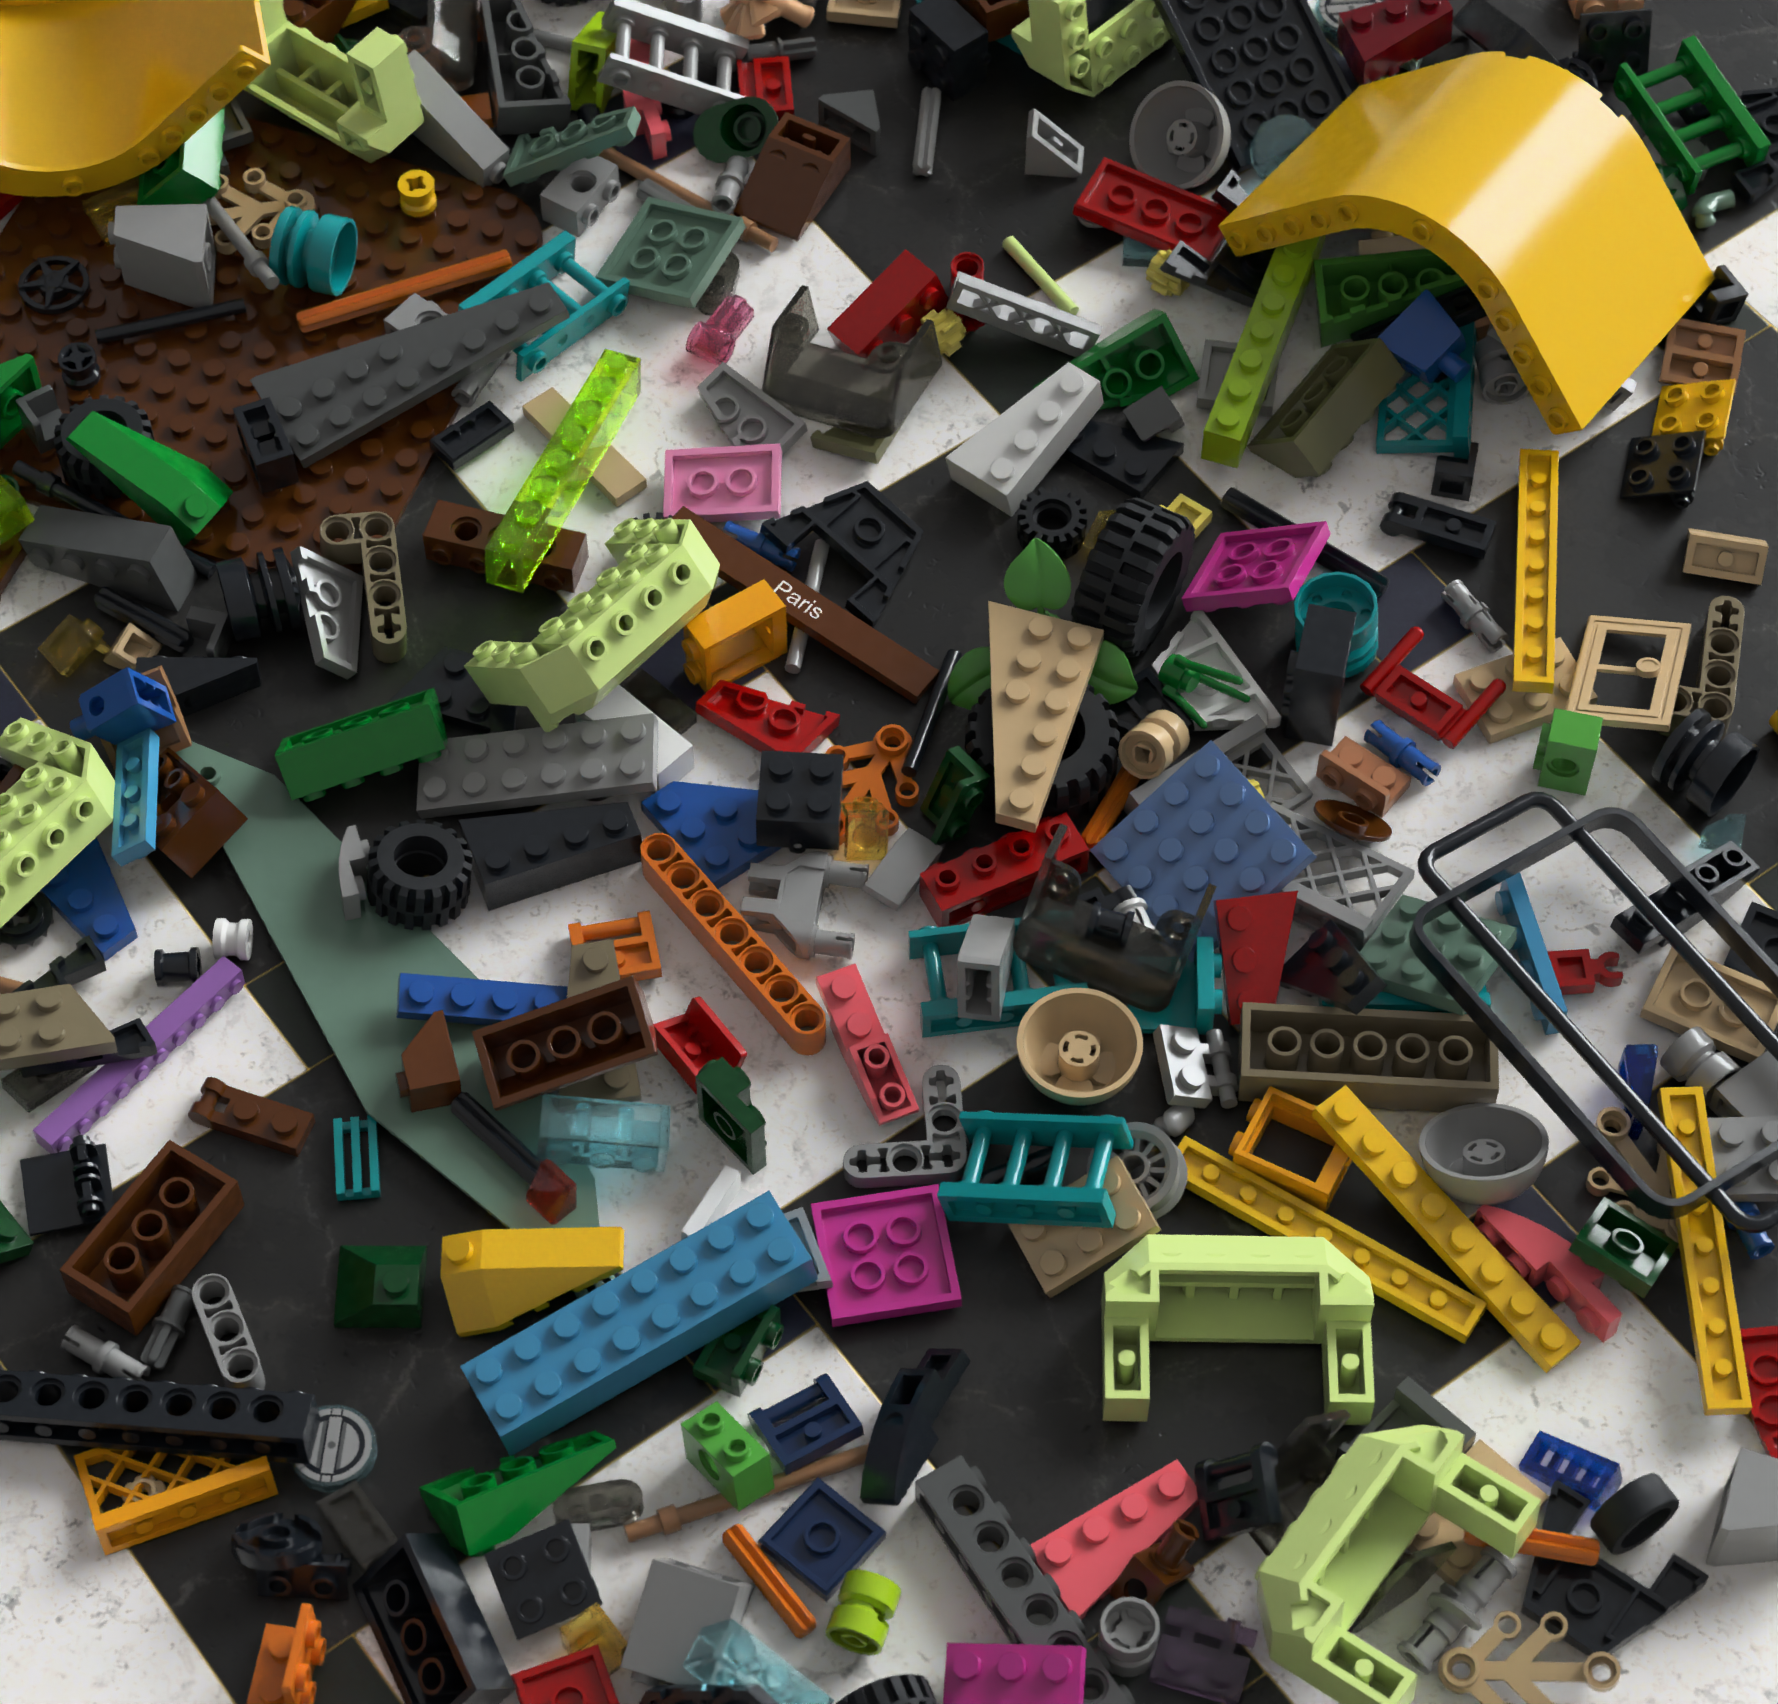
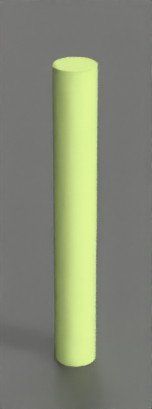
M1013 236L1007 237L1003 241L1002 247L1060 310L1076 315L1079 311L1078 306Z

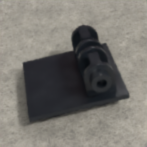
M1652 9L1580 14L1578 51L1572 53V58L1580 59L1587 63L1594 71L1597 81L1615 80L1620 64L1625 62L1628 63L1637 77L1648 73ZM1577 67V71H1582L1588 77V73L1584 69Z
M1706 431L1631 438L1620 499L1669 495L1675 507L1680 509L1687 508L1694 501L1693 492L1696 491Z
M78 1135L73 1138V1143L68 1151L20 1160L30 1236L99 1223L114 1205L105 1143L95 1145L93 1141H90L88 1135Z
M569 1519L484 1554L517 1640L603 1605L599 1590L590 1573Z

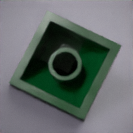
M340 1246L334 1328H422L427 1246Z

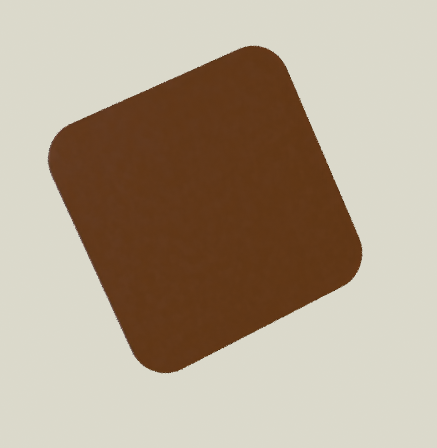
M246 117L253 131L254 142L223 152L231 173L226 176L229 186L261 203L272 201L260 193H250L245 189L243 174L248 169L259 168L265 173L268 182L285 191L301 189L309 192L314 197V211L318 214L319 220L325 214L351 218L356 223L358 246L352 276L343 293L339 296H332L313 292L309 288L308 282L302 288H294L291 284L285 286L279 284L275 289H267L259 277L252 276L245 267L244 258L238 250L231 254H221L216 249L217 259L213 304L243 298L246 313L98 345L94 330L194 308L126 285L122 270L115 268L114 248L116 245L109 243L108 223L115 220L116 206L137 205L140 175L115 186L82 193L79 196H24V199L19 203L0 233V364L27 353L32 355L35 359L42 387L46 385L52 387L58 407L62 413L69 414V407L75 403L81 405L84 403L83 399L92 397V400L99 399L100 395H108L110 399H114L117 395L124 397L126 403L130 400L136 402L139 409H144L147 413L156 442L204 464L223 481L233 493L205 527L184 546L186 549L201 557L218 562L241 556L248 571L254 572L257 571V552H263L267 568L275 567L272 549L282 547L284 555L293 566L290 552L298 546L322 556L319 530L323 520L329 516L378 511L388 514L396 528L436 454L430 448L429 440L450 427L461 408V405L454 400L455 397L451 395L453 389L461 380L305 469L294 453L299 482L262 494L240 442L233 408L261 400L250 379L386 335L384 319L400 305L307 333H302L296 320V313L298 311L500 250L508 251L513 267L543 246L542 229L539 220L533 210L514 194L488 185L483 188L481 185L470 180L385 156L369 163L332 141ZM411 170L426 171L434 179L437 206L433 212L423 217L409 216L400 207L398 180L401 175ZM217 199L223 208L235 207L222 199ZM275 216L264 217L258 224H269ZM211 225L214 237L221 229L218 225ZM251 230L246 235V238L256 250L262 251L269 260L270 247L266 249L256 247L253 243ZM230 240L223 241L222 243H228ZM66 256L78 260L85 267L90 280V289L87 297L80 305L60 314H42L33 311L24 304L18 289L19 278L22 272L30 264L37 261L39 257ZM51 265L48 267L51 270H61L66 266ZM42 270L36 271L27 282L38 280L43 274ZM76 270L68 280L70 283L82 288L83 277ZM502 274L426 296L423 299L435 302L446 314L458 312V305ZM40 290L26 292L30 299L45 305V298ZM68 293L65 297L54 300L52 305L65 303L76 295ZM71 343H86L93 347L96 352L97 364L100 368V379L93 388L85 391L72 390L65 385L62 379V370L58 364V354L62 348ZM22 428L0 449V474L11 476L17 481L23 502L38 507L44 505L84 512L56 496L52 498L36 491L35 485L12 474L14 464L21 460L42 472L48 470L62 478V483L69 486L68 480H65L62 474L56 448L41 454ZM125 493L120 494L121 498L112 499V496H106L104 500L95 498V494L89 496L132 520L158 524ZM372 535L371 537H372V538H382V537H384V536H382V535ZM335 538V539H332L331 541L340 542V541H343L344 539H342V538ZM362 563L341 565L355 573L362 571Z

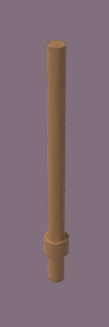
M611 147L603 150L598 155L618 165L619 169L642 182L645 179H650L691 205L714 211L710 201ZM741 216L746 228L739 239L746 243L752 241L764 249L773 252L777 248L779 240L757 228L756 222Z
M869 1443L811 1462L788 1475H785L784 1472L773 1475L775 1489L761 1498L814 1481L817 1477L823 1478L864 1464ZM719 1493L677 1508L672 1504L657 1509V1515L624 1525L623 1527L626 1538L631 1543L663 1532L664 1536L682 1530V1525L734 1507Z

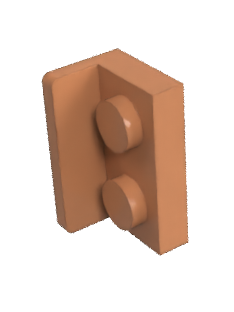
M1347 736L1331 752L1324 750L1319 755L1316 776L1327 787L1339 790L1353 799L1360 808L1372 811L1381 818L1410 787V776Z

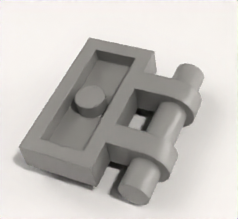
M1163 1024L1156 1028L1153 1032V1038L1167 1104L1205 1109L1213 1100L1212 1096H1219L1221 1107L1225 1109L1233 1108L1238 1104L1236 1092L1238 1091L1237 1078L1234 1073H1231L1229 1060L1232 1057L1229 1043L1224 1041L1220 1029H1211L1206 1032L1208 1043L1206 1044L1200 1043L1198 1030L1195 1028ZM1205 1064L1213 1066L1214 1075H1207Z

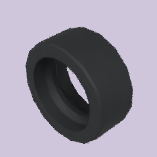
M1646 1474L1631 1481L1606 1500L1592 1517L1590 1528L1610 1553L1619 1555L1639 1546L1659 1531L1679 1508V1500L1658 1474Z

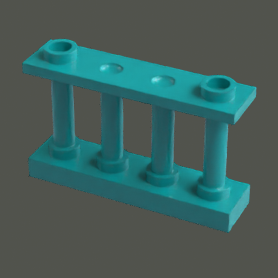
M566 230L458 305V311L548 282L551 284L567 308L570 318L543 332L542 336L531 344L524 343L512 350L517 354L516 378L520 382L533 373L541 372L549 361L612 316L620 315L628 305L630 281L623 277L608 288L575 262L576 238ZM566 273L592 293L595 298L581 306L550 280L558 274Z
M1049 911L1038 916L1013 918L1015 919V948L1010 968L1013 991L1005 993L1000 1022L958 1017V998L950 999L947 997L940 956L959 954L969 924L946 927L925 926L918 930L908 931L909 960L924 958L931 998L930 1001L920 1002L922 1038L1016 1027L1020 1025L1028 1009L1042 997L1062 989L1088 988L1087 982L1076 984L1071 982L1064 941L1073 940L1075 919L1073 911L1063 913ZM1047 943L1055 985L1033 989L1029 984L1023 946Z
M988 1110L960 1112L959 1120L972 1146L962 1181L940 1183L937 1197L948 1221L1113 1228L1116 1212L1106 1188H1103L1112 1149H1133L1134 1141L1124 1117H1116L1109 1114L1080 1116L994 1113ZM990 1144L1013 1145L1003 1182L999 1184L979 1183ZM1030 1146H1054L1044 1184L1040 1186L1020 1185ZM1071 1147L1095 1148L1086 1184L1083 1187H1061Z

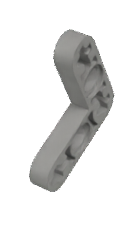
M936 1065L929 1068L923 1075L922 1099L926 1140L860 1144L851 1147L843 1158V1174L845 1180L850 1185L856 1188L926 1185L956 1182L963 1177L967 1164L965 1131L959 1120L960 1112L963 1111L961 1083L958 1073L953 1068L947 1065ZM936 1081H944L946 1086V1102L938 1103ZM944 1115L953 1118L956 1121V1126L952 1130L944 1132L937 1130L932 1122L937 1117ZM905 1155L914 1158L917 1165L911 1171L902 1172L893 1166V1162L896 1158ZM924 1155H929L930 1169H924ZM944 1155H951L952 1167H944V1162L942 1161ZM880 1158H886V1172H881ZM857 1161H866L868 1166L867 1172H859Z

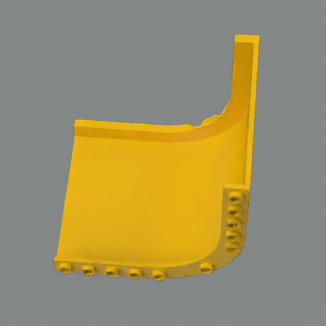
M0 0V193L32 197L79 196L82 193L115 186L158 166L271 65L259 0Z
M1502 51L1470 54L1359 86L1218 225L1228 245L1238 257L1356 228L1391 232L1425 247L1446 262L1475 294L1550 431L1555 435L1583 430L1715 280L1649 151L1623 114L1617 117L1600 100L1602 94L1571 72L1533 56L1521 59L1506 56L1505 52Z

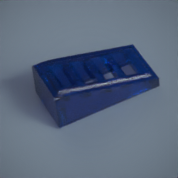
M1655 1044L1626 1045L1618 1065L1619 1074L1649 1107L1658 1046ZM1624 1106V1111L1631 1120L1628 1136L1631 1140H1638L1643 1126Z
M1542 1431L1538 1432L1519 1464L1521 1471L1551 1488L1556 1479L1591 1500L1589 1509L1595 1512L1618 1491L1622 1483L1619 1463ZM1550 1450L1554 1452V1455L1546 1467L1540 1465L1546 1453ZM1566 1459L1570 1462L1563 1474L1559 1473L1558 1470ZM1582 1468L1586 1470V1473L1581 1481H1578L1575 1478ZM1597 1478H1600L1599 1481H1598V1483L1596 1484V1486L1593 1487V1485H1594V1483L1596 1482Z

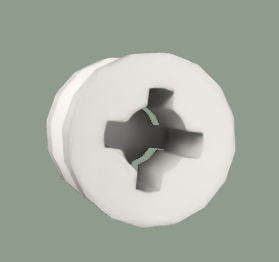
M217 918L215 920L212 939L215 959H220L222 956H237L240 960H250L253 948V924L251 919H241L238 923H230L226 918Z

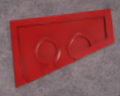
M721 679L696 702L695 713L761 753L762 750L811 753L839 726L840 714L826 711L825 715L807 711L805 710L806 704L791 701L789 705L768 699L765 692Z
M1298 890L1213 901L1219 951L1222 956V975L1229 1025L1240 1024L1243 1002L1276 1004Z

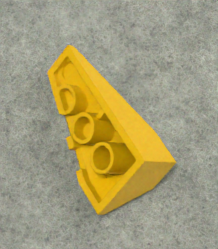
M622 1227L482 1229L443 1236L440 1277L457 1335L459 1337L501 1331L514 1324L512 1319L532 1309L539 1312L550 1306V1300L570 1290L577 1293L622 1271L624 1261V1230Z

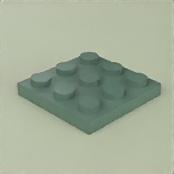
M648 197L595 278L609 288L625 277L630 281L628 294L694 309L746 226L742 217Z
M1403 894L1361 949L1360 953L1387 984L1382 991L1463 1016L1466 1012L1416 957L1410 947L1409 932L1417 911L1428 902ZM1448 911L1423 926V931L1428 939L1476 993L1479 994L1499 965L1454 914ZM1479 917L1509 951L1517 941V928Z

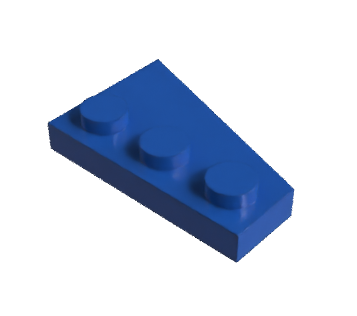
M97 837L39 891L47 897L51 906L82 938L88 935L91 937L104 961L138 938L135 926Z

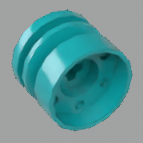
M286 207L275 225L269 253V267L279 278V284L284 286L291 284L294 288H302L308 282V286L313 292L332 296L341 295L350 281L356 261L358 246L356 223L351 218L333 214H325L319 220V216L314 210L303 211L299 207Z
M1323 573L1309 579L1300 588L1294 601L1296 651L1299 652L1309 604L1357 612L1345 678L1364 671L1374 661L1379 648L1376 593L1369 583L1349 573Z

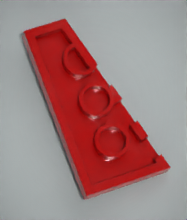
M1778 1326L1740 1329L1752 1404L1749 1415L1766 1455L1778 1458Z

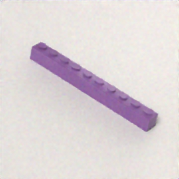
M222 956L146 1026L155 1042L157 1054L144 1058L104 1064L33 1129L37 1143L50 1154L67 1151L73 1143L74 1137L87 1133L95 1121L105 1116L119 1099L125 1098L133 1086L139 1081H143L157 1064L163 1063L171 1051L177 1046H181L195 1029L201 1028L206 1019L214 1012L219 1011L233 994L235 995L241 991L245 984L242 970L225 956Z

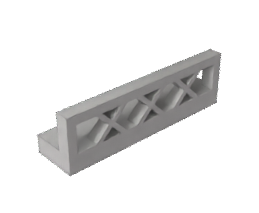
M959 271L954 279L946 308L1074 357L1080 356L1095 346L1102 330V326L1095 322Z

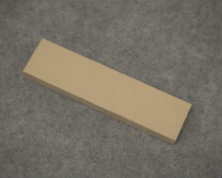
M553 387L522 406L523 415L616 507L647 488L646 478Z

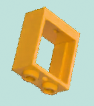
M765 579L699 613L683 627L684 640L681 641L686 657L683 669L689 681L693 685L698 683L705 693L720 679L732 683L788 652L786 605Z
M1269 1086L1262 1100L1257 1097L1254 1099L1246 1117V1121L1250 1123L1245 1133L1237 1131L1229 1147L1228 1154L1233 1156L1232 1162L1326 1213L1352 1160L1311 1116L1317 1106ZM1271 1119L1334 1146L1316 1182L1253 1155Z

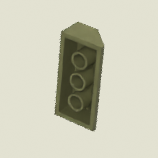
M1381 338L1333 344L1247 447L1255 455L1295 478L1319 477L1331 468V461L1335 456L1354 440L1353 435L1360 426L1368 422L1375 415V408L1379 403L1396 390V383L1404 375L1405 370Z

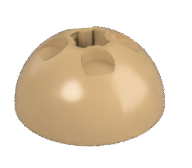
M1090 988L1062 989L1042 997L1025 1013L1017 1031L1018 1058L1029 1081L1047 1097L1068 1105H1092L1105 1101L1119 1093L1133 1078L1143 1053L1142 1031L1133 1013L1115 997Z

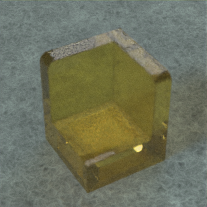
M597 1602L559 1628L562 1646L568 1654L598 1644L609 1676L622 1668L620 1666L627 1641Z

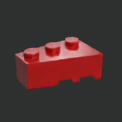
M905 249L827 330L835 345L867 371L916 336L918 328L923 325L920 319L933 309L937 313L944 308L947 311L948 297L937 274Z

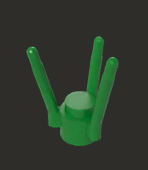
M1172 654L1165 660L1159 671L1158 679L1165 685L1162 694L1173 699L1201 729L1207 728V722L1180 693H1191L1199 683H1202L1242 702H1250V696L1210 678L1213 677L1241 685L1243 683L1241 677L1188 660L1180 654Z

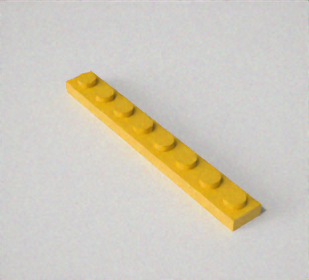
M1520 449L1512 683V691L1553 694L1559 451Z
M1346 1085L1314 1109L1311 1116L1472 1293L1487 1302L1486 1308L1546 1374L1579 1347L1582 1342Z
M1703 1086L1660 1088L1657 1094L1660 1120L1713 1179L1716 1178ZM1665 1151L1672 1198L1686 1196L1698 1189ZM1708 1201L1687 1215L1675 1219L1704 1416L1749 1414L1752 1404L1723 1216Z
M1184 1136L1177 1146L1182 1152L1187 1165L1186 1189L1270 1236L1324 1237L1370 1277L1374 1294L1465 1344L1484 1314L1487 1302L1193 1139Z

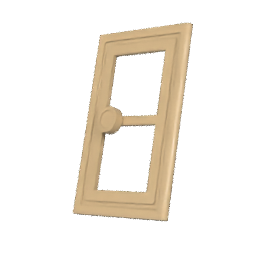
M1590 615L1587 620L1565 710L1602 717V726L1669 732L1692 624ZM1607 633L1666 638L1661 662L1655 658L1645 657L1637 661L1636 667L1599 664ZM1597 672L1636 675L1643 678L1657 677L1650 710L1589 704Z

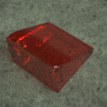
M546 1158L542 1161L527 1191L526 1200L550 1224L554 1225L577 1208L576 1183L554 1162Z

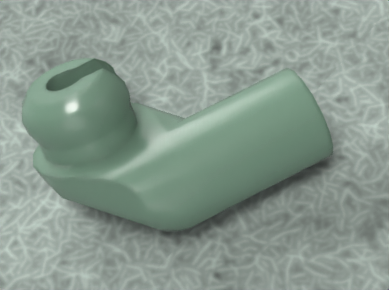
M1731 189L1700 197L1691 211V217L1695 218V226L1701 229L1714 225L1716 220L1713 212L1734 207V193Z

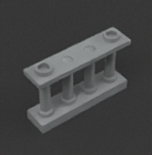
M611 0L602 16L601 28L616 33L615 54L610 53L597 76L598 82L699 115L715 105L745 97L731 92V73L737 70V60H743L749 50V39L634 0ZM631 38L650 44L649 65L629 58ZM665 49L684 55L683 76L663 70ZM698 60L717 66L716 87L697 81Z

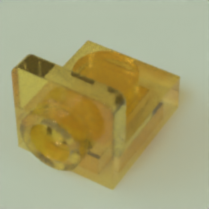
M69 614L37 649L60 674L69 678L94 649L106 654L111 648L103 641L102 637L105 633L95 622L89 618H86L83 622Z
M856 797L853 799V803H842V813L845 816L844 857L847 861L882 860L887 854L889 812L882 803H877L878 800L876 798Z

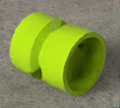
M859 1569L849 1570L845 1574L838 1594V1601L842 1605H837L833 1608L826 1628V1636L830 1641L848 1651L863 1655H878L882 1652L889 1632V1624L885 1620H890L894 1617L901 1596V1589L896 1583L880 1574Z

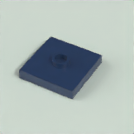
M817 1477L758 1540V1546L808 1588L828 1602L841 1587L845 1574L849 1570L858 1569L884 1541L886 1531Z

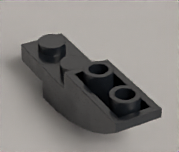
M1730 840L1685 868L1722 905L1759 871L1760 866ZM1671 883L1648 896L1683 934L1704 919ZM1634 905L1616 915L1610 925L1637 954H1641L1656 944L1661 948L1669 944Z
M929 1348L917 1368H900L880 1408L868 1445L860 1499L864 1504L899 1506L907 1494L909 1487L939 1440L931 1426L971 1362L963 1349Z

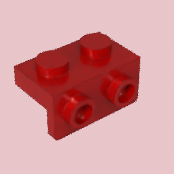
M700 996L691 999L685 1014L654 1024L657 1048L696 1095V1076L707 1062L723 1057L732 1068L735 1066L741 1068L747 1057V1052L740 1042Z

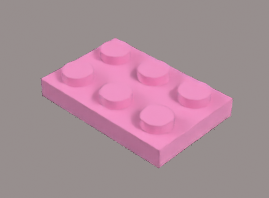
M780 443L665 450L664 519H667L669 515L674 516L682 506L708 522L764 520L773 517L780 519L782 449Z

